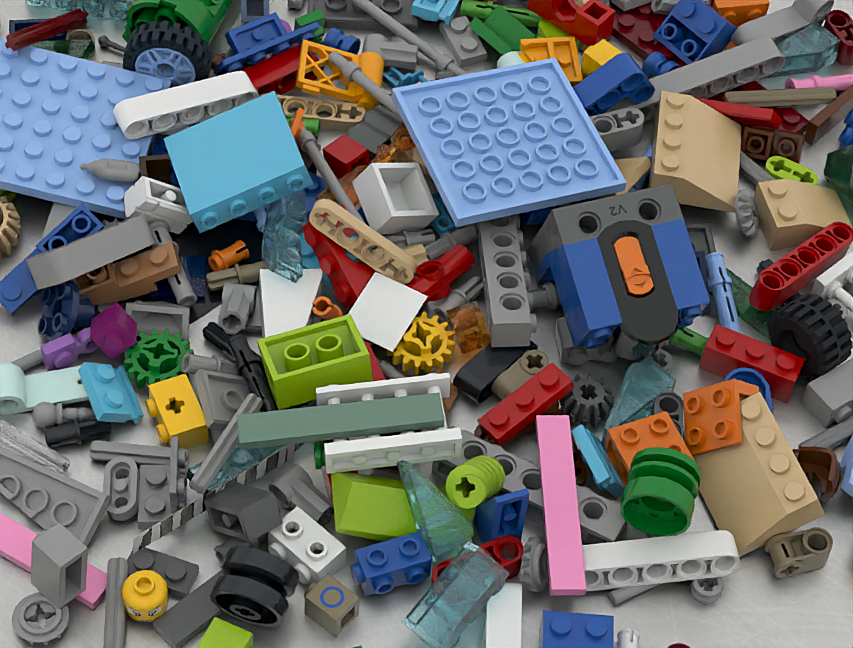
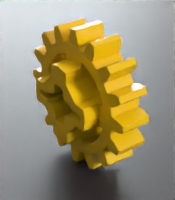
M423 312L421 317L415 316L394 351L387 350V356H393V365L402 363L403 372L412 368L414 369V375L417 376L420 370H425L427 374L431 373L433 367L436 369L440 367L443 370V363H450L451 355L454 353V332L448 331L447 322L438 323L439 316L435 315L432 319L427 318V313Z

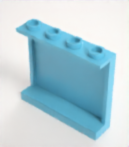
M275 91L163 138L189 214L200 233L313 185Z

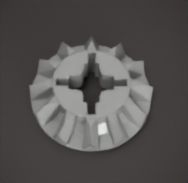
M747 189L739 190L734 202L737 224L746 237L756 236L760 227L756 200L753 198L751 191Z
M529 537L523 547L524 554L521 556L523 560L521 567L524 573L523 580L529 591L541 592L549 582L546 543L542 537Z
M41 592L28 595L17 604L13 611V628L19 639L23 638L31 645L35 642L43 643L47 646L50 640L54 638L60 639L62 632L65 628H68V607L65 604L58 609ZM41 609L44 617L48 618L45 622L46 625H44L45 628H41L37 622H34L37 620V610Z

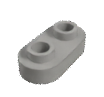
M126 456L112 459L104 469L103 493L112 498L106 512L110 518L117 521L127 520L134 516L138 511L140 472L135 461ZM127 475V478L120 479L122 476ZM122 504H127L124 507L118 508Z

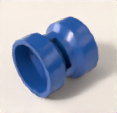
M333 27L325 36L322 45L357 55L361 41L352 35L346 36L343 31Z
M658 51L651 53L642 65V70L648 79L681 68L674 61H667L665 55Z

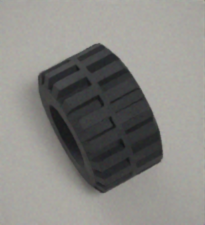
M802 294L770 316L768 336L771 339V345L805 359L800 373L803 379L815 380L847 360L852 353L853 342L850 339L852 335L847 327L846 320L842 318L838 309L834 308L831 302L827 299L823 300L817 294Z

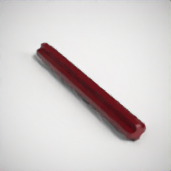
M79 8L8 34L5 47L17 51L75 29L88 22L86 17L89 14L87 11L83 12Z

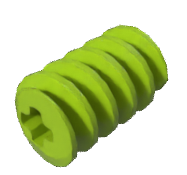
M480 455L473 457L450 472L446 479L445 488L447 496L459 508H474L501 490L505 482V472L498 460L491 456Z

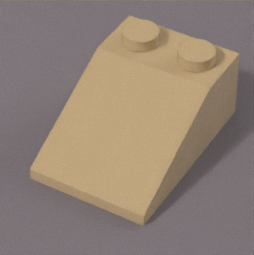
M787 178L758 182L754 199L758 208L759 225L770 250L798 247L836 221L844 222L852 227L835 189Z

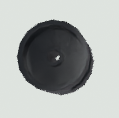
M238 546L230 548L221 566L224 576H219L216 579L210 594L212 603L222 611L242 621L267 627L280 626L289 608L286 598L294 594L300 578L298 571L291 564L268 552L250 547Z

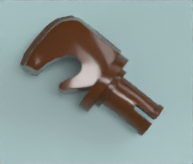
M814 446L800 447L799 450L793 449L792 451L809 483L817 491L819 499L828 502L837 492L840 483L841 470L836 454L831 449Z

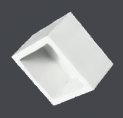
M418 162L371 163L352 181L369 227L379 234H400L402 230L407 232L421 231L439 216Z

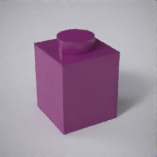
M115 302L91 319L90 339L112 360L137 342V323Z

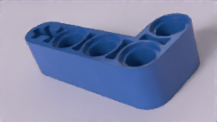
M620 53L574 86L573 90L588 116L591 117L605 113L626 96L635 104L645 102L652 97L655 88L632 56L628 53Z

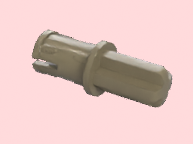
M262 260L242 266L234 264V268L208 273L206 275L207 285L211 291L223 289L225 282L248 284L259 281L260 269H268L267 262Z

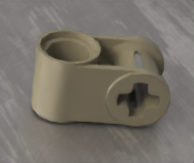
M540 350L525 352L513 365L504 370L495 379L491 391L501 400H504L549 364L548 356Z
M812 527L807 530L773 536L764 543L763 548L772 558L775 566L773 569L775 577L783 579L799 573L823 568L830 555L833 538L825 529ZM810 547H816L821 551L813 550Z

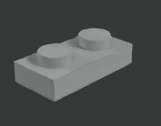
M466 16L452 19L449 26L445 25V21L440 22L439 29L461 68L487 61V52L475 31L468 26L470 22Z

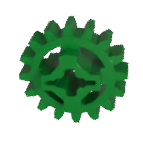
M156 328L152 329V335L150 336L141 332L140 341L132 345L131 349L124 351V366L126 372H128L130 382L137 380V388L141 389L145 385L185 374L181 369L182 359L187 352L194 354V350L190 349V341H181V333L179 332L174 336H170L169 329L167 328L163 331V334H158Z

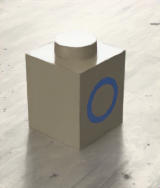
M329 574L320 582L314 581L304 594V614L335 638L359 615L360 597Z

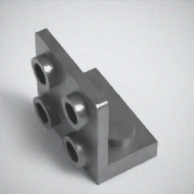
M171 436V458L169 465H140L138 529H149L186 507V449L179 448L178 436Z

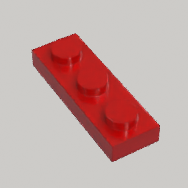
M551 362L477 420L479 428L497 445L501 446L536 419V415H541L574 389L573 381Z

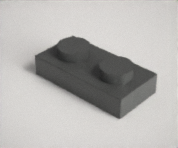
M146 547L134 554L132 549L127 559L128 577L136 571H155L166 581L168 595L180 599L189 595L199 574V565Z

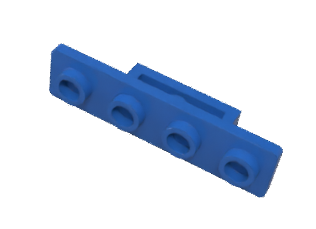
M274 12L232 29L225 34V37L235 55L222 60L214 71L217 75L224 72L239 71L243 68V64L251 62L254 65L265 60L267 55L275 52L277 55L290 49V45L298 42L301 45L303 39L311 41L315 38L313 34L319 29L320 25L317 21L287 33L277 13Z

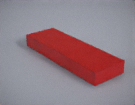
M696 98L736 123L779 129L782 119L773 109Z

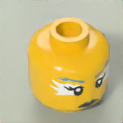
M141 570L129 575L124 581L122 597L124 608L129 617L146 623L154 621L165 613L169 603L166 581L160 574L151 570Z

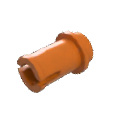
M238 240L221 251L214 250L208 258L211 269L214 272L225 270L249 257L248 248L240 253H236V251L246 246L245 243Z
M325 296L316 298L312 303L315 306L312 307V310L318 316L319 322L343 316L341 309L337 305L332 304L331 300Z

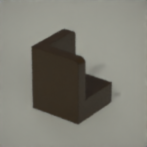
M168 154L139 156L140 178L145 176L172 185L170 157Z

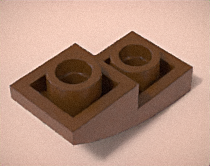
M745 126L741 151L752 158L768 160L773 156H781L799 164L806 134L772 128Z

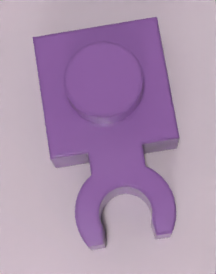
M91 327L81 330L75 337L68 333L41 345L42 360L46 370L53 371L67 368L72 363L78 361L77 355L91 353L98 349V346L90 339Z

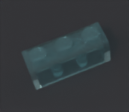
M468 541L401 623L430 648H454L458 644L460 635L465 628L479 618L483 610L482 607L491 596L501 591L505 583L504 580L510 573L481 547Z

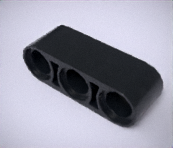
M531 340L530 346L492 347L491 343H489L459 369L453 379V385L475 403L481 404L493 394L491 387L495 379L504 370L513 365L525 352L537 350L538 345Z

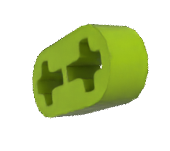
M773 156L766 161L764 170L776 180L787 178L800 182L805 181L813 185L818 183V176L814 171L785 157Z

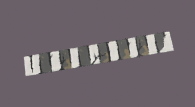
M289 444L134 537L133 554L207 510L204 499L235 482L249 485L292 459L295 444Z

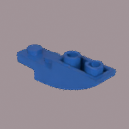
M83 203L36 245V249L0 281V304L12 316L34 295L37 297L43 291V289L37 290L26 259L59 248L104 228V225Z

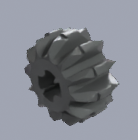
M577 374L573 379L574 389L559 400L560 406H562L561 411L565 415L570 416V425L580 422L586 427L587 423H590L597 428L600 421H607L614 407L611 386H604L603 377L595 381L592 379L591 374L586 379Z

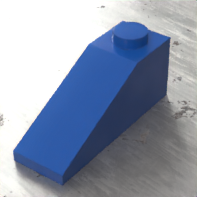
M527 488L494 497L476 506L474 525L483 544L507 535L514 536L521 541L530 495Z

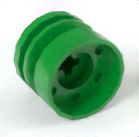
M652 447L637 452L631 461L628 484L624 488L620 503V514L632 527L650 535L676 536L684 533L690 527L695 498L698 495V487L701 482L700 467L688 455L674 449Z

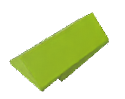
M349 472L331 473L336 532L384 542L420 531L427 548L432 543L458 549L465 547L476 507L470 509L459 508L448 498L444 486Z

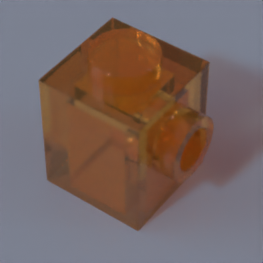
M476 301L446 310L451 331L454 332V339L461 354L486 347L491 343L485 317Z

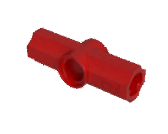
M457 244L438 260H429L420 264L416 268L417 276L405 284V286L428 296L422 306L429 301L443 299L451 291L450 284L472 268V265L475 263L473 254L465 246Z

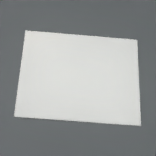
M375 272L348 314H351L362 338L393 352L428 296Z

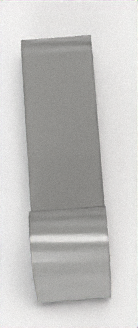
M795 0L790 7L742 24L732 34L731 41L736 46L760 37L770 36L779 50L812 37L820 29L827 14L834 5V0Z
M624 108L590 117L609 152L633 147L641 142L644 114L636 108Z
M141 214L59 248L26 259L37 290L76 278L153 245L155 242L145 216Z

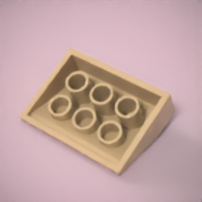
M661 91L654 121L651 153L652 166L650 168L648 188L672 183L678 203L735 213L734 202L738 194L742 126L691 95Z
M761 392L740 401L741 444L693 456L701 469V482L698 489L718 529L728 531L734 536L739 557L763 546L773 536L787 534L825 515L817 495Z

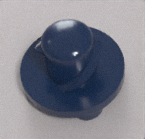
M73 280L46 287L41 294V302L44 305L37 330L39 335L45 336L50 341L70 333L72 329L77 333L79 330L91 326V319L95 317V306L89 297L79 295L78 287Z

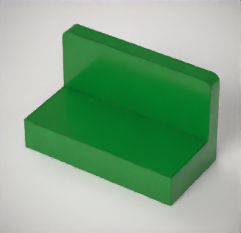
M500 5L495 8L485 22L474 17L468 25L502 55L508 52L521 51L519 47L520 39L537 38L533 32Z

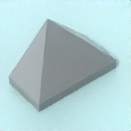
M163 301L126 303L125 312L137 323V336H140L141 332L150 336L154 328H156L158 334H163V331L167 328L169 329L170 336H174L179 332L181 333V340H188L190 308Z

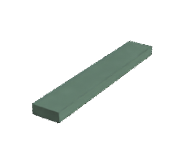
M439 392L236 415L240 450L444 427V415Z

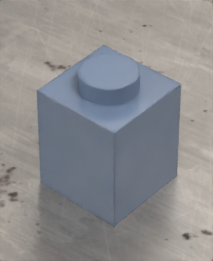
M241 0V22H252L269 15V0Z

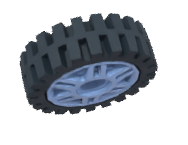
M157 21L150 22L149 26L145 23L140 26V29L136 28L132 35H130L125 48L123 69L171 80L172 88L208 79L211 70L212 52L208 48L206 40L201 41L200 34L196 32L191 35V28L186 26L182 30L180 29L181 24L176 22L171 27L169 26V21H162L161 26H159Z

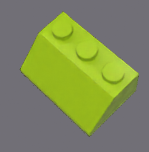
M351 314L257 340L270 390L279 410L316 400V388L332 384L346 385L373 381L370 355Z

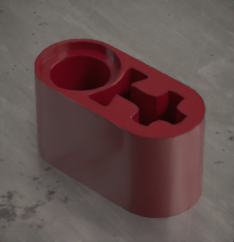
M832 10L826 16L820 36L821 40L839 64L851 66L853 65V20L848 13L842 10Z

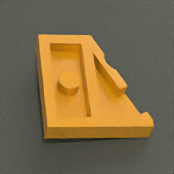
M574 36L520 39V50L530 62L556 58L572 88L583 80Z

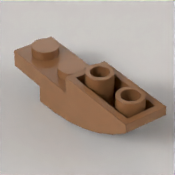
M171 241L115 264L111 262L71 280L76 283L79 295L89 297L94 305H101L131 299L158 290L157 281L181 273L182 268L177 248Z

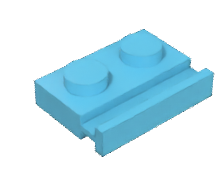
M415 0L412 4L411 15L418 16L426 21L437 22L438 19L444 20L445 25L449 26L462 0Z
M84 362L78 372L97 421L126 423L127 420H132L134 424H138L144 415L124 366H119L116 369L109 364Z
M582 424L579 425L571 433L580 448V455L593 472L592 477L596 485L602 492L607 490L616 498L621 496L625 486L600 439L588 429H585Z

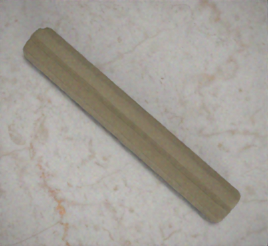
M834 87L727 91L724 95V102L753 107L830 104L836 99Z

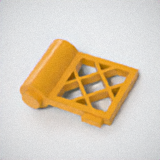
M303 39L300 48L296 87L301 88L302 92L318 96L320 93L356 103L357 107H364L366 112L380 105L377 99L355 81L350 82L341 74V70L328 60L329 55L333 51L338 52L347 61L355 62L362 68L363 74L382 88L384 60L379 54L363 52L356 55ZM307 52L318 54L321 60L314 62ZM328 65L334 74L327 77L320 67ZM312 71L319 80L305 79L304 75ZM340 79L347 87V90L337 88L332 82Z

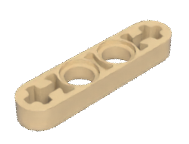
M276 94L286 117L288 114L294 115L289 113L288 110L301 108L305 110L301 119H320V129L347 132L350 127H355L358 123L362 122V118L366 113L364 107H357L356 103ZM321 111H327L332 115L327 118L319 117L317 113Z
M321 199L315 202L309 215V220L317 230L380 274L401 284H407L413 279L416 271V262L411 255L334 201ZM326 212L330 216H326L325 218H323L320 216V214L322 215ZM338 220H339L340 223H339L338 227L336 228V227L334 226V224L336 225L337 222H338ZM344 228H352L359 236L357 238H349L342 230ZM378 246L383 250L384 254L375 256L369 252L368 247ZM402 266L406 268V269H402L401 271H399V270L396 269V268H401Z

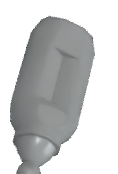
M104 158L80 165L81 170L87 169L91 174L103 180L137 182L139 177V164L133 161Z

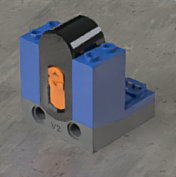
M672 183L552 209L527 249L536 283L552 282L553 285H556L575 348L585 346L587 350L595 349L604 345V341H606L610 350L619 357L628 360H644L653 356L677 332V329L693 324L694 318L700 316L702 310L710 303Z

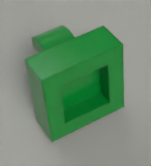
M318 9L296 18L294 31L318 21L320 27L313 34L315 38L311 42L322 45L323 41L320 37L325 35L324 14Z

